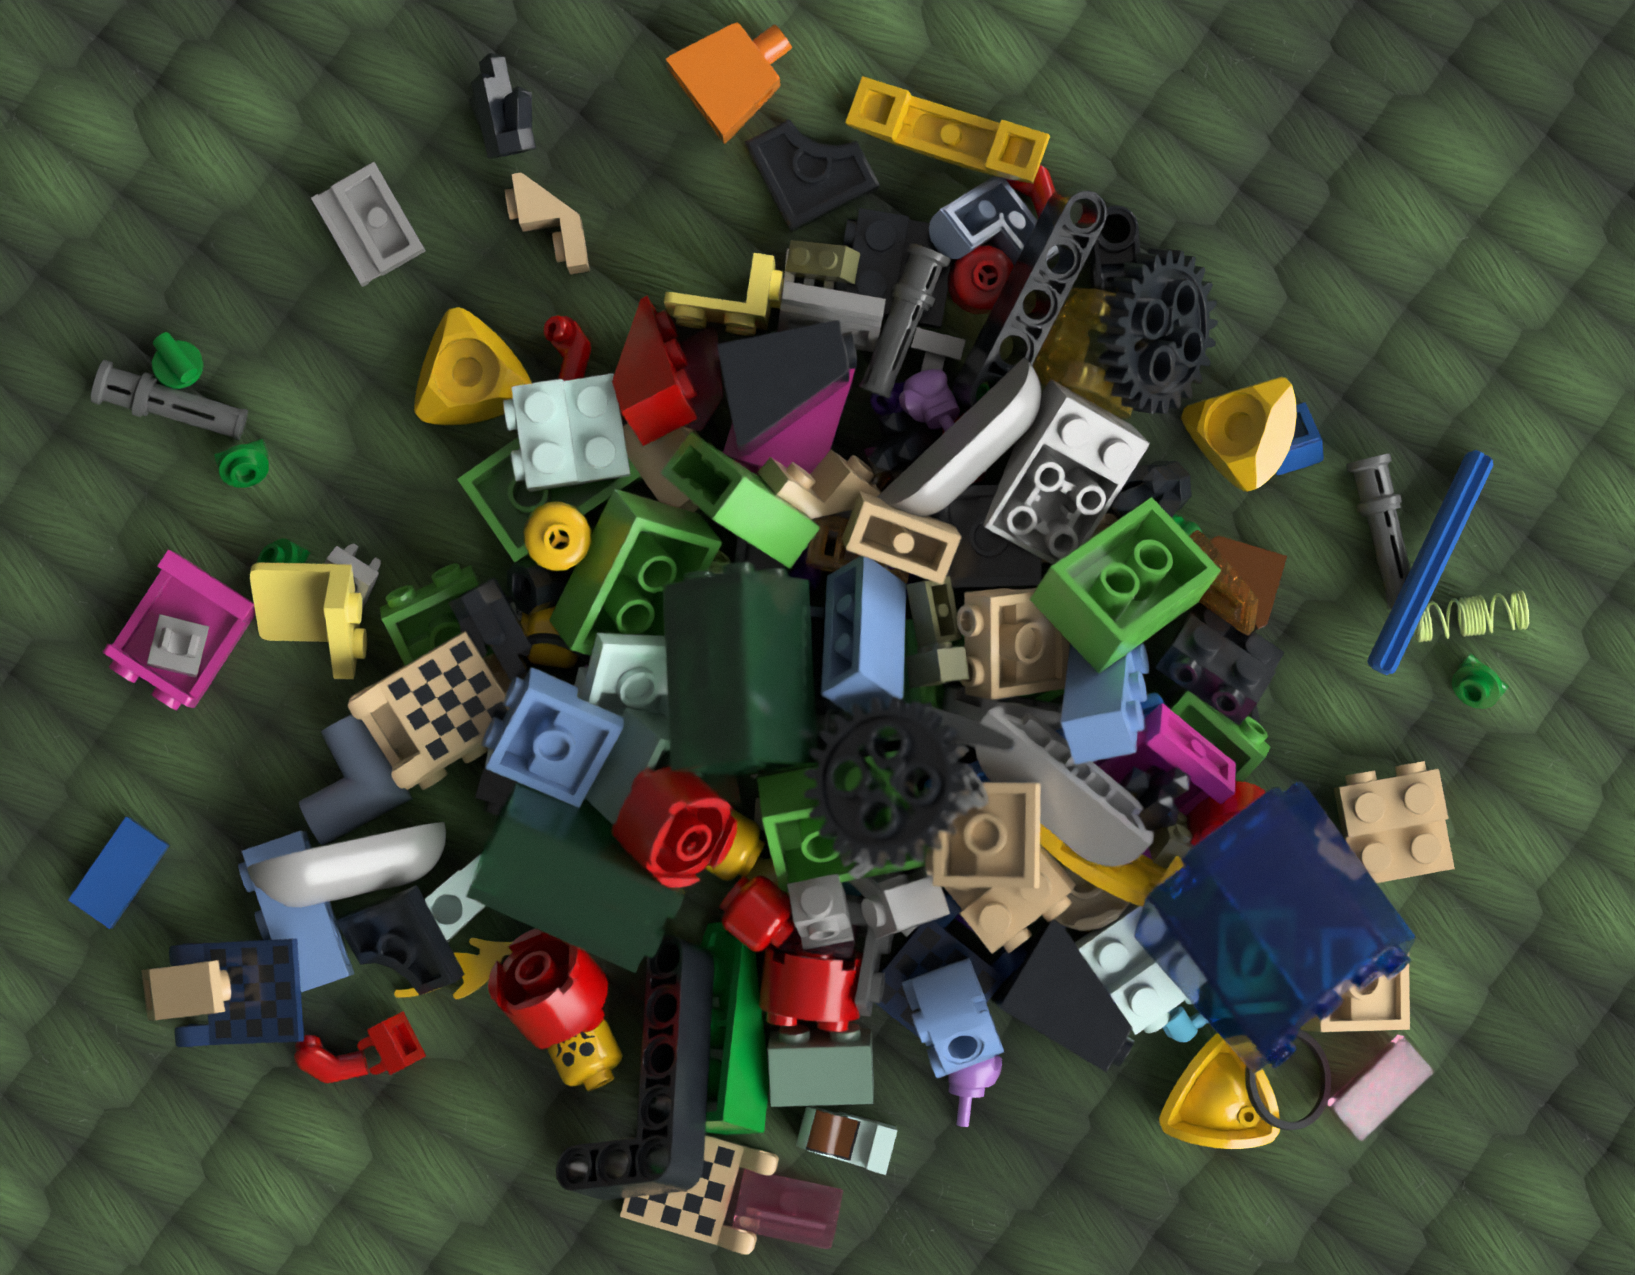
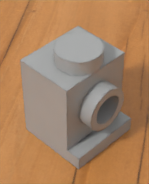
M926 867L909 875H901L878 883L880 893L865 898L862 901L863 917L866 923L873 929L876 939L950 914L941 886H933V875L927 874Z
M838 874L787 884L794 924L801 937L804 950L854 940L846 893Z

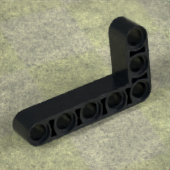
M1068 187L1057 190L1048 199L955 380L953 395L957 405L963 411L967 412L977 403V389L985 381L988 382L991 389L1024 357L1032 366L1105 224L1107 208L1103 199L1097 193ZM1080 200L1083 213L1080 220L1073 224L1070 219V209L1075 201ZM1056 245L1060 257L1056 266L1049 269L1046 263L1047 253L1051 247ZM1033 290L1036 295V305L1032 312L1026 315L1023 310L1024 297ZM1010 336L1013 341V349L1008 358L1002 360L999 348L1001 342Z
M665 935L658 938L650 948L646 970L636 1138L579 1144L568 1147L561 1154L556 1166L557 1181L565 1190L595 1199L611 1200L683 1192L692 1189L701 1178L704 1167L714 984V958L706 948L673 935Z

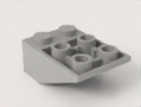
M1050 379L1041 394L1040 408L1035 421L1014 445L983 525L985 528L1054 565L1088 542L1150 443L1133 425Z

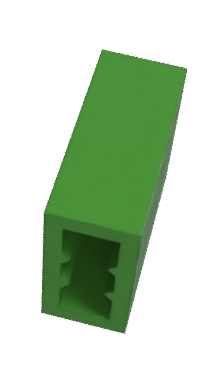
M690 432L661 471L664 477L713 520L788 568L792 567L821 528L807 515L777 496L762 478L693 432Z

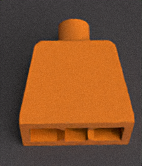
M737 22L666 58V65L668 71L723 144H725L780 87V77L771 64L791 50L792 46L775 24L752 40Z

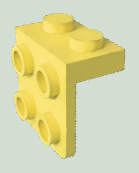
M753 253L746 303L665 292L664 304L669 315L677 318V325L705 329L708 321L726 325V332L732 334L755 336L756 329L768 330L771 308L780 309L784 286V279H782L783 271L776 270L774 256Z
M303 563L253 564L250 571V582L260 637L268 641L329 642L333 678L354 679L357 659H365L367 633L365 628H360L361 593H355L352 565Z

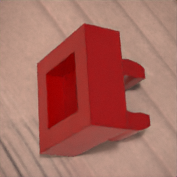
M404 1011L367 1029L369 1036L363 1038L357 1045L359 1051L370 1046L376 1047L381 1061L369 1069L372 1075L381 1074L386 1070L392 1075L426 1057Z

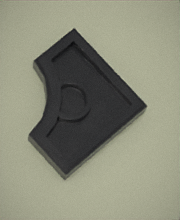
M790 119L745 141V146L790 233L878 189L880 186L857 141L840 146L818 144L802 135Z
M417 886L346 913L336 921L360 965L377 963L393 968L408 979L419 995L455 983L465 975Z

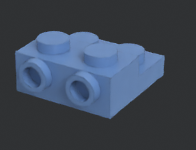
M531 667L524 680L518 677L512 680L503 702L504 706L509 707L504 719L500 720L493 717L488 725L482 741V746L488 748L485 768L579 808L623 729L624 718L577 698L578 687Z

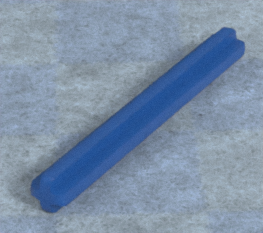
M1473 450L1465 455L1368 657L1369 667L1381 674L1388 675L1396 671L1492 470V458L1480 451Z

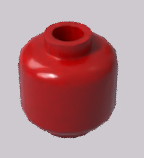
M979 246L967 255L957 259L951 265L947 277L948 291L953 301L962 310L972 314L990 313L1014 267L1011 258L1000 249L992 246Z
M763 875L755 876L751 880L743 876L719 906L724 911L722 916L723 927L754 952L764 950L770 943L779 949L796 928L794 922L790 919L793 915L790 896Z

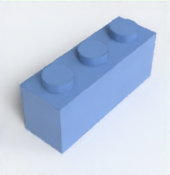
M862 555L828 575L826 590L821 694L851 715H853L852 705L855 703L864 707L870 713L871 701L874 697L883 700L887 708H889L893 696L903 699L906 583L873 559Z
M1070 643L1061 725L1075 764L1135 753L1137 731L1144 730V719L1140 702H1145L1147 699L1142 674L1149 673L1148 656L1143 643L1100 674Z
M298 831L243 850L242 854L245 862L238 864L247 892H256L261 910L255 912V919L263 940L297 938L301 993L354 975L331 903L329 901L306 907H287L266 895L260 888H257L250 878L247 867L268 859L312 849L306 831Z

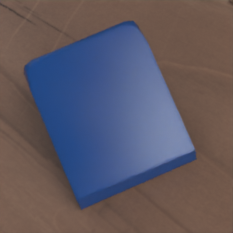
M1306 402L1296 405L1294 436L1283 463L1276 471L1277 475L1320 463L1324 459L1322 438Z

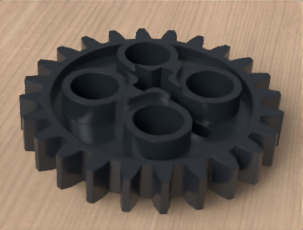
M1149 248L1148 253L1138 252L1136 254V263L1126 262L1124 264L1126 278L1114 277L1113 282L1117 290L1116 295L1105 296V301L1111 309L1109 314L1101 315L1099 318L1103 324L1107 325L1106 333L1101 334L1097 338V342L1106 344V351L1099 357V363L1109 364L1103 379L1107 382H1114L1111 395L1122 397L1121 405L1132 407L1133 411L1167 414L1169 408L1179 409L1181 397L1189 399L1192 397L1191 383L1201 384L1203 382L1199 371L1200 366H1210L1211 363L1205 352L1206 348L1216 345V342L1209 337V330L1216 327L1218 321L1210 319L1209 312L1217 305V301L1209 300L1206 296L1213 284L1212 282L1202 281L1206 269L1195 266L1196 258L1184 255V251Z
M893 696L889 708H887L883 700L874 697L871 701L870 713L864 707L855 703L852 705L854 720L849 721L836 715L834 719L839 731L835 735L823 730L819 733L827 744L825 751L811 749L809 752L813 758L820 761L819 768L804 771L805 776L817 781V787L804 792V797L818 801L820 804L809 813V817L817 821L827 820L818 832L819 835L826 839L837 836L832 849L842 854L851 849L850 860L863 864L869 856L870 865L883 869L888 857L893 866L903 868L906 852L912 859L922 862L924 861L923 845L926 844L938 851L942 849L941 841L937 836L941 830L953 835L957 833L954 825L949 821L951 815H967V811L957 804V799L960 796H968L973 793L972 789L960 784V778L972 773L973 769L966 764L957 763V760L968 749L960 743L949 744L955 738L958 731L949 725L939 728L943 716L933 710L925 715V705L917 701H913L907 709L905 700ZM899 734L901 737L900 750L896 755L887 758L885 755L886 742L891 736ZM863 746H867V750L878 768L892 774L889 782L894 790L906 802H909L915 810L916 815L913 819H909V815L902 805L903 803L897 796L884 791L887 783L882 775L862 756L861 748ZM859 767L861 771L860 783L855 789L847 791L845 787L846 776L850 770ZM929 773L932 779L930 791L922 798H917L915 795L916 781L924 774ZM889 807L891 811L890 824L886 829L877 832L875 827L876 815L881 809Z

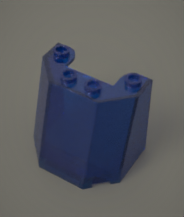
M1302 782L1294 783L1284 793L1279 787L1270 789L1192 847L1181 859L1185 866L1167 880L1158 884L1146 897L1134 933L1138 943L1254 1075L1267 1064L1275 1069L1291 1057L1297 1049L1292 1042L1297 1037L1301 1026L1315 1015L1319 1020H1323L1331 1015L1343 1003L1344 999L1341 995L1355 986L1360 991L1382 975L1390 980L1399 974L1411 961L1408 953L1416 939L1410 928Z

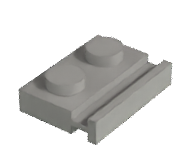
M375 162L330 186L331 188L327 191L311 197L362 287L380 275L387 274L426 251Z
M785 281L777 332L839 320L842 333L852 331L855 349L873 352L879 338L886 299Z

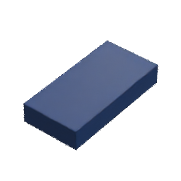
M125 817L68 901L107 928L112 929L170 845L132 818Z

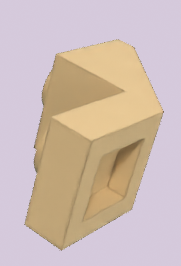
M523 173L512 174L514 188L505 190L509 219L519 218V224L523 232L561 226L560 232L552 233L557 263L566 261L570 274L590 271L580 215Z
M833 450L827 453L811 474L794 462L786 468L772 457L758 471L759 475L777 496L811 519L852 510L860 491L875 497L882 493L871 481L876 474L867 464L854 455L847 461Z
M219 961L141 970L148 1020H163L225 1012L224 1001L231 998L229 976L227 970L219 969Z

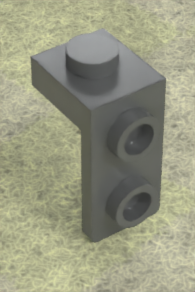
M846 894L853 936L866 938L855 1005L860 1015L870 1017L873 1002L881 1003L883 998L885 973L879 972L882 953L890 954L893 934L876 939L873 929L866 923L863 917L862 901L864 898Z

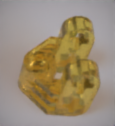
M1071 288L1032 365L1041 383L1047 386L1051 379L1121 419L1131 418L1133 408L1122 406V397L1111 395L1114 382L1104 381L1103 377L1106 370L1084 363L1090 342L1088 331L1093 329L1103 334L1106 333L1107 325L1103 324L1099 318L1101 315L1109 314L1111 309L1105 301V296H1115L1116 294L1097 289Z

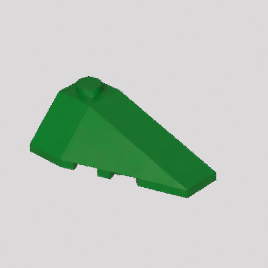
M722 922L708 923L700 945L709 950L714 958L706 1132L726 1135L764 1133L770 1082L762 1009L759 1007L760 990L756 953L723 927Z

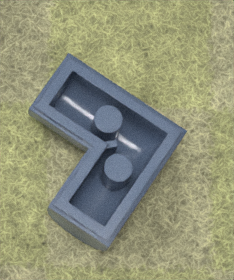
M993 176L940 209L930 221L929 234L935 248L950 259H959L988 241L992 247L1002 250L1011 258L1013 265H1015L1037 223V219L1005 178ZM1056 245L1048 251L1046 263H1049L1059 254Z
M349 715L321 731L344 778L300 800L299 805L314 836L324 846L412 800L413 797L409 789L399 788L391 776L393 771L391 764L362 719H356L353 715Z

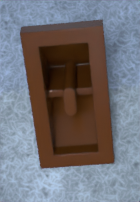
M1222 536L1209 540L1204 545L1214 563L1221 570L1220 574L1250 629L1256 631L1266 626L1287 556Z

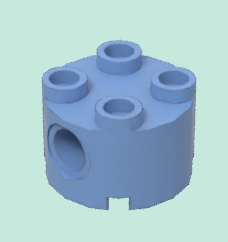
M969 958L902 982L911 1009H921V1011L913 1013L912 1017L922 1043L925 1042L926 1046L934 1044V1047L928 1049L927 1053L937 1078L1004 1053L994 1020Z

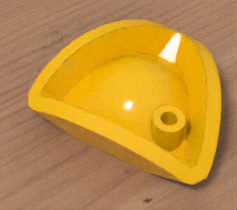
M456 307L449 309L444 314L432 338L417 385L414 411L421 421L431 424L461 425L481 422L505 414L504 400L513 399L511 387L532 384L516 355L491 328L469 311Z
M1285 377L1247 386L1188 405L1183 410L1181 416L1182 423L1196 445L1220 474L1238 489L1246 492L1252 491L1262 486L1276 473L1289 451L1296 425L1294 390L1292 384Z
M1231 1031L1216 1033L1189 1063L1171 1091L1160 1114L1159 1123L1163 1132L1188 1143L1222 1149L1258 1147L1275 1140L1280 1129L1265 1122L1257 1114L1248 1097L1245 1084V1067L1250 1049L1235 1033ZM1257 1061L1256 1086L1258 1094L1267 1110L1280 1119L1272 1087L1264 1070Z

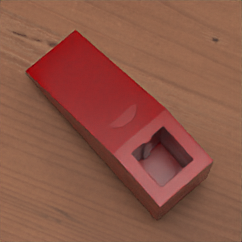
M645 296L639 302L612 379L621 413L643 446L698 419L692 402V398L698 396V391L688 371L684 368L688 366V361L681 346L675 339L679 336L676 326L667 310L664 309L657 312L648 296Z

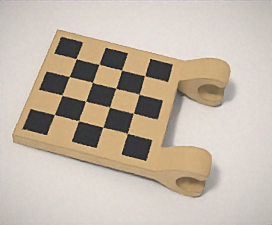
M466 630L379 682L351 696L348 703V709L353 717L362 719L388 702L419 752L399 761L393 766L391 776L399 788L409 786L432 769L483 740L493 717L503 720L509 707L503 705L505 693Z
M705 1135L703 1172L698 1183L692 1189L683 1192L625 1198L620 1217L715 1244L737 1253L750 1254L755 1247L756 1234L748 1230L723 1225L739 1167L768 1176L776 1171L779 1158L771 1152Z

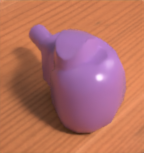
M929 369L914 374L905 380L903 392L899 396V402L903 410L914 420L926 422L929 429L943 428L946 432L959 416L960 408L948 387L945 372L941 369Z
M996 1055L994 1058L949 1074L948 1082L950 1084L948 1092L960 1096L957 1126H969L972 1098L984 1097L985 1087L995 1084L1002 1068V1058Z

